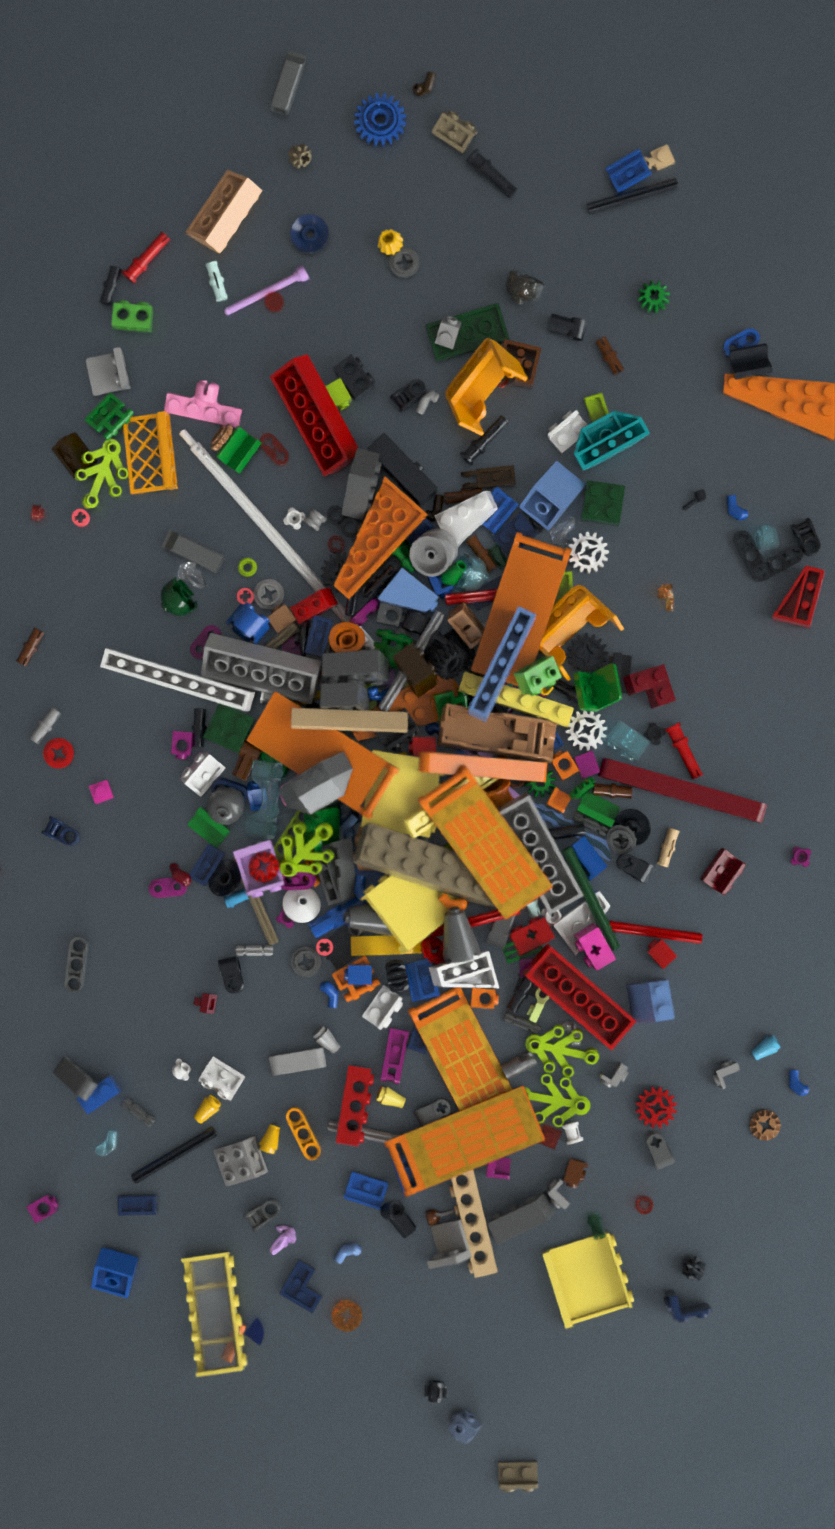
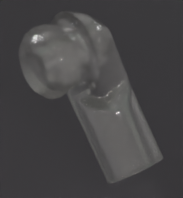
M571 1020L563 1021L561 1024L564 1031H567L569 1034L574 1029H580ZM574 1033L573 1036L575 1038H578L581 1035L579 1033ZM573 1041L571 1046H581V1041Z

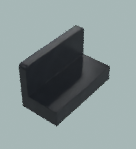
M766 343L730 350V370L735 380L772 373V365L768 358V346Z

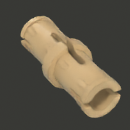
M668 827L664 842L660 846L662 849L656 864L668 868L672 853L676 849L675 844L680 831Z

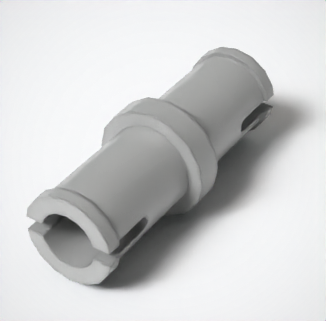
M51 707L45 717L39 720V725L29 738L39 744L45 734L52 730V725L61 713L54 707Z

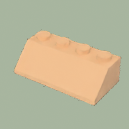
M227 170L185 233L207 248L221 253L231 236L237 231L243 218L247 216L251 206L257 201L262 190L248 177Z

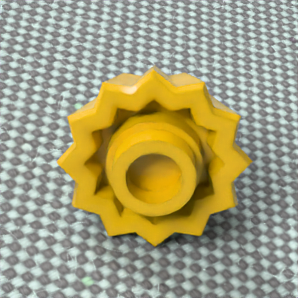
M392 229L385 230L379 235L378 248L381 249V253L394 255L396 252H400V248L403 246V238L400 237V233Z

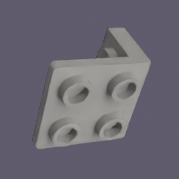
M121 347L114 348V353L86 359L94 396L131 389Z
M256 1136L214 1150L225 1186L251 1180L268 1172L261 1150H259L260 1147Z
M461 1220L431 1226L438 1253L433 1255L434 1259L427 1261L429 1269L457 1264L472 1257Z

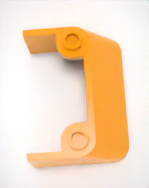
M486 338L449 384L445 393L458 425L481 436L484 432L479 422L486 415L484 401L503 377L513 378L516 376L524 381L527 380L520 362L490 338Z
M577 585L553 606L539 652L543 656H553L560 674L569 681L571 678L562 666L566 660V653L561 647L587 622L594 627H601L610 620L620 631L624 628L616 615L587 588Z

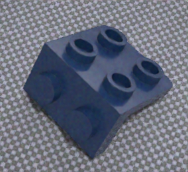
M673 1290L666 1291L667 1297H663L665 1308L670 1312L672 1318L678 1320V1322L688 1321L689 1317L693 1316L704 1318L708 1316V1313L712 1312V1308L708 1303L680 1308L678 1297Z

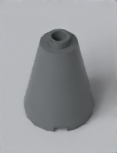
M369 903L348 907L346 912H343V922L346 923L347 927L386 936H394Z
M451 907L445 912L443 959L446 962L447 959H451L452 963L470 961L474 959L473 955L477 954L479 956L481 954V948L464 910L459 907Z

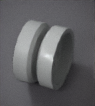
M434 528L427 530L410 548V560L414 568L419 573L430 577L442 574L454 563L458 556L456 540L443 529Z

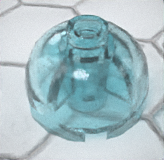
M464 553L465 557L461 556L459 560L466 564V570L455 585V588L462 592L477 591L487 582L489 573L481 558Z

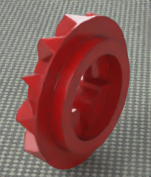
M62 738L50 740L43 750L45 762L57 769L67 767L72 762L74 756L73 746ZM63 747L62 754H64L65 758L58 757L55 759L56 754L52 748L60 750Z
M269 852L256 853V855L250 858L248 865L249 874L258 882H269L277 876L279 862ZM260 860L264 864H269V866L266 867L267 874L263 870H258V868L261 867Z
M436 937L425 938L420 944L422 947L420 952L424 953L423 958L429 959V963L434 962L435 965L446 962L443 959V942Z

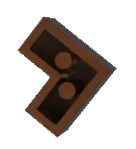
M504 339L503 348L520 362L527 376L526 381L515 376L514 385L532 389L541 347Z

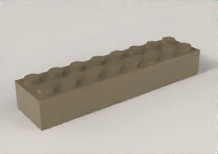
M372 823L363 826L353 863L497 910L494 903L455 851Z

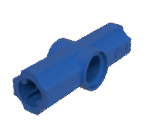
M354 897L345 904L336 906L327 911L322 917L309 923L308 925L315 938L344 925L343 912H346L348 907L363 903L357 897Z

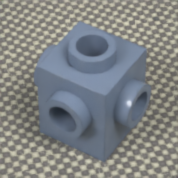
M463 1410L459 1414L455 1413L450 1419L451 1425L448 1431L452 1433L455 1439L467 1444L474 1438L482 1424L475 1419L472 1413Z

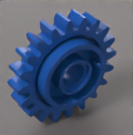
M376 93L375 99L368 95L369 102L362 99L363 107L357 106V110L360 113H354V117L358 119L354 121V125L359 126L356 132H363L361 139L368 137L367 144L374 140L375 147L378 145V142H381L384 147L385 141L392 144V138L399 140L397 133L403 134L404 130L401 127H406V122L402 121L406 119V114H401L404 111V107L398 108L400 101L397 100L393 103V96L386 99V93L383 94L382 98H379L378 93ZM382 116L385 118V121L377 123L375 119Z

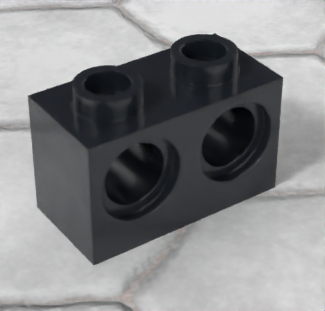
M351 354L334 366L333 371L338 378H341L346 389L354 400L357 401L374 389L373 382L375 380L369 372H364L362 369L364 365L358 357L354 358ZM347 365L355 367L352 373H346L344 369ZM359 380L366 382V386L362 389L355 386Z

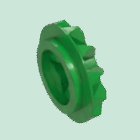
M588 777L570 792L569 797L572 800L575 798L576 800L580 799L595 786L596 780L593 777Z

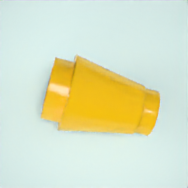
M209 1095L204 1098L193 1117L202 1124L219 1111L221 1103L217 1098Z
M269 1124L259 1143L261 1145L259 1150L274 1154L278 1148L280 1127Z

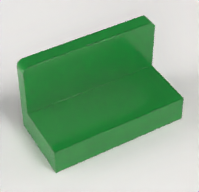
M237 426L216 454V457L226 466L240 474L261 445V442L249 435L240 426Z
M587 792L582 797L576 811L611 828L620 807L597 795H593L591 792Z
M199 807L194 817L188 823V826L212 846L218 848L231 831L224 825L213 821L207 811Z

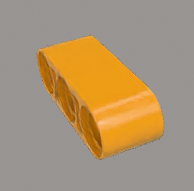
M296 1106L291 1107L286 1114V1120L305 1158L315 1160L321 1153L320 1144L303 1110ZM292 1111L299 1112L300 1119L298 1121L291 1120L290 1113ZM301 1128L308 1130L309 1136L307 1138L299 1136L298 1131ZM315 1146L318 1151L317 1154L309 1155L307 1147Z

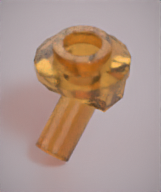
M664 584L658 589L657 597L659 599H667L666 611H674L673 585Z

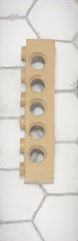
M470 1170L461 1174L467 1177V1182L463 1185L456 1182L458 1176L451 1178L453 1186H450L452 1198L456 1197L457 1205H454L456 1217H461L463 1230L472 1256L470 1258L471 1262H467L470 1274L474 1273L475 1278L498 1272L474 1171ZM469 1194L472 1200L465 1204L461 1201V1196ZM468 1213H474L476 1220L474 1222H467L465 1216ZM472 1232L480 1233L481 1237L478 1241L470 1239ZM477 1251H483L485 1257L482 1260H477L474 1254Z

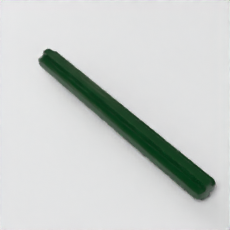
M570 846L563 849L562 854L584 895L583 897L611 951L617 950L620 944L573 848Z

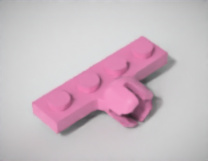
M199 381L196 384L193 397L167 393L164 411L167 413L221 425L230 424L234 428L240 425L242 408L218 403L219 386L214 382L209 384L206 392L208 381Z

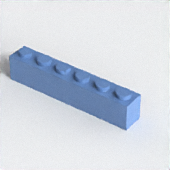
M518 606L469 707V715L484 722L487 721L536 620V614Z

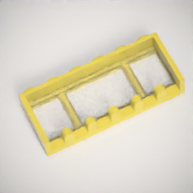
M229 1252L181 1259L185 1269L184 1282L187 1285L188 1294H186V1299L189 1302L190 1308L189 1321L192 1324L193 1333H191V1338L194 1341L195 1348L194 1360L197 1363L198 1372L196 1377L244 1370V1366L247 1365L246 1353H242V1346L245 1343L244 1336L240 1334L239 1326H242L241 1314H237L239 1297L234 1292V1287H237L236 1276L232 1275L231 1269L234 1267L233 1255L230 1256Z

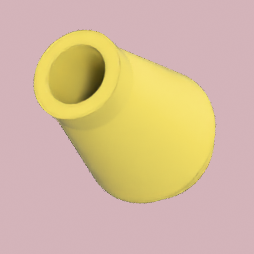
M381 1086L377 1093L376 1101H379V1104L402 1109L406 1098L388 1086Z

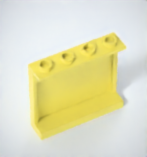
M373 749L372 752L398 767L400 770L397 775L393 776L372 812L371 819L362 817L361 827L372 823L399 833L409 834L403 820L422 808L417 799L421 796L424 797L441 785L439 779L444 774L418 772L419 757ZM385 767L365 798V809L388 771ZM436 824L432 825L418 836L430 838L431 833H435L436 831Z
M387 874L378 880L379 885L376 887L371 885L363 891L365 895L360 898L361 901L366 899L400 943L401 946L398 950L401 954L409 951L442 925L445 912L448 911L438 899L444 893L394 876H388ZM448 895L452 900L459 899L457 897Z
M608 1231L542 1251L565 1328L573 1327L575 1323L626 1307L632 1308L631 1302H634L631 1290L627 1291L625 1284L628 1283L625 1272L621 1273L619 1265H622V1260L619 1253L615 1254L614 1246H617L614 1235H610Z

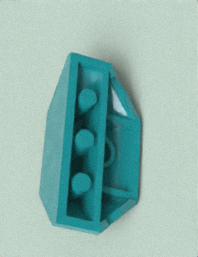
M612 411L580 430L574 456L584 471L628 449L648 436L650 432L641 416Z

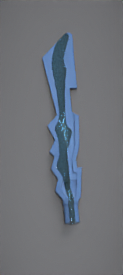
M534 803L544 822L547 820L554 828L575 825L574 820L565 819L562 813H557L553 808H546L543 803ZM585 832V838L599 856L610 861L611 856L606 839Z

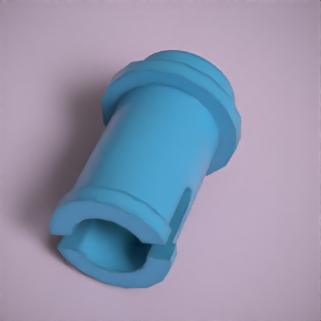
M244 888L223 897L227 908H234V905L249 899Z

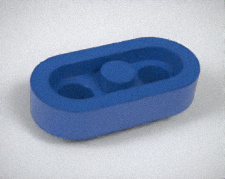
M746 329L727 339L724 343L723 351L730 357L729 346L734 345L736 349L758 345L760 335L755 329ZM746 337H752L753 341L747 342Z

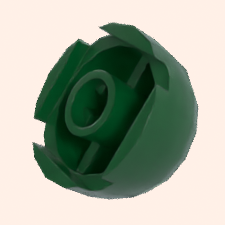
M174 577L161 590V606L166 612H170L175 616H185L197 608V600L193 602L191 596H194L189 586L183 580L177 581V577Z

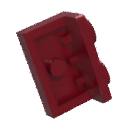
M721 848L700 879L715 891L725 895L732 888V884L737 877L742 874L746 864L726 849Z

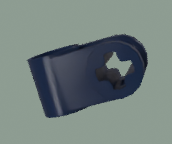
M52 816L49 817L50 821L46 829L41 832L69 846H74L80 841V834L77 830ZM68 832H73L74 834L72 842L66 840Z

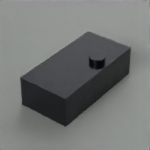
M384 432L367 448L368 451L380 454L379 462H382L381 468L420 508L437 494L438 487L422 472L424 468L417 461L414 463Z

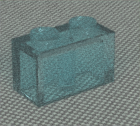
M618 720L605 739L608 741L607 745L615 751L617 749L624 752L622 756L631 762L633 759L638 761L651 743V741L621 720Z

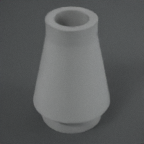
M322 1025L312 1035L316 1043L329 1050L332 1054L340 1048L328 1027L325 1028Z

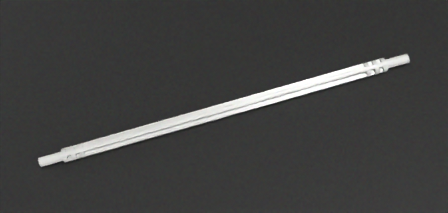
M185 429L182 430L180 436L191 447L190 450L316 592L327 588L199 442L197 443ZM335 597L338 605L331 608V610L342 622H350L351 616L345 615L344 606ZM359 626L365 634L363 646L366 649L374 650L375 641Z

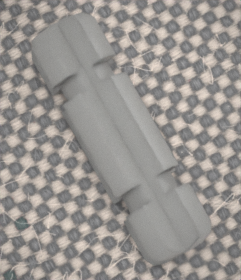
M237 945L235 947V954L237 956H244V954L246 956H262V954L271 956L273 955V946L246 945L244 947V945Z

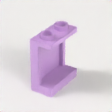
M271 840L233 851L246 889V895H251L252 899L263 896V891L269 889L271 893L282 890L281 886L285 885L280 867L277 876L266 883L254 880L249 874L248 865L250 858L256 855V853L265 851L276 857ZM260 860L261 867H259L258 870H263L267 874L266 867L269 866V864H264Z

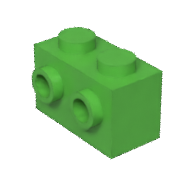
M543 656L513 673L521 693L530 694L531 696L539 694L544 687L553 686L556 684V680L562 677L553 656Z

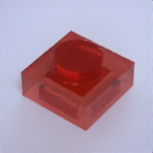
M544 1124L542 1133L545 1140L539 1143L555 1150L562 1131Z

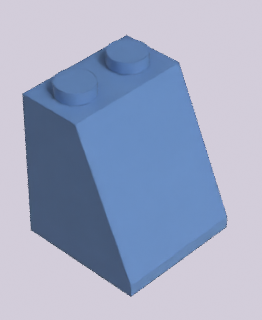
M556 461L533 486L519 508L549 531L578 497L586 484Z
M401 568L378 597L379 603L402 607L403 610L407 611L408 609L414 610L423 615H427L429 612L432 614L439 606L437 602L438 596L403 568Z
M663 978L626 985L631 1015L637 1021L636 1023L675 1019L667 979Z

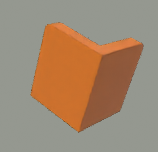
M555 787L546 805L560 813H564L571 798L568 794Z

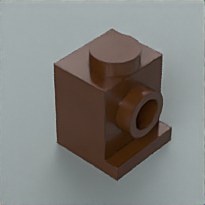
M569 1157L563 1176L566 1186L577 1189L579 1182L584 1180L586 1171L583 1168H588V1162Z

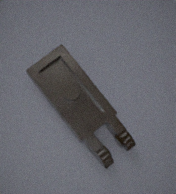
M514 465L461 472V477L464 478L477 477V482L462 484V489H483L516 485Z

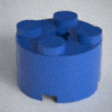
M245 602L244 605L240 604L227 619L226 624L229 625L231 623L233 626L231 630L244 641L249 642L251 640L253 644H257L270 629L268 624L270 620L263 614L259 616L254 612L255 608L248 602Z

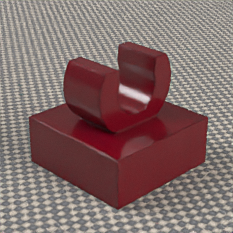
M203 993L202 998L194 997L193 1005L200 1006L199 1012L214 1014L218 995Z

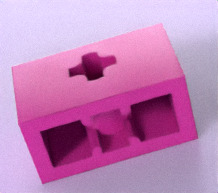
M594 923L574 934L577 940L574 943L577 949L585 954L586 957L583 959L589 968L592 967L598 971L616 960L601 931Z

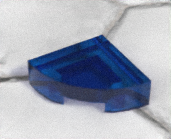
M256 1318L245 1332V1335L260 1346L264 1337V1329L261 1321Z

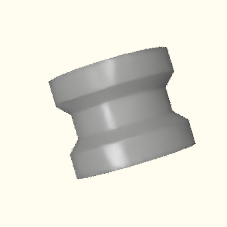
M313 508L310 510V515L303 519L309 527L317 532L320 529V525L327 520Z

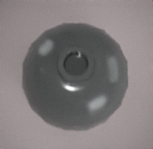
M218 787L213 790L208 798L207 813L218 824L224 826L232 825L244 814L245 799L241 792L234 787Z

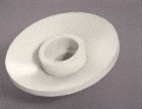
M311 888L307 890H288L284 895L282 906L285 914L291 920L306 923L318 915L321 902L317 893ZM299 900H305L306 904H301Z

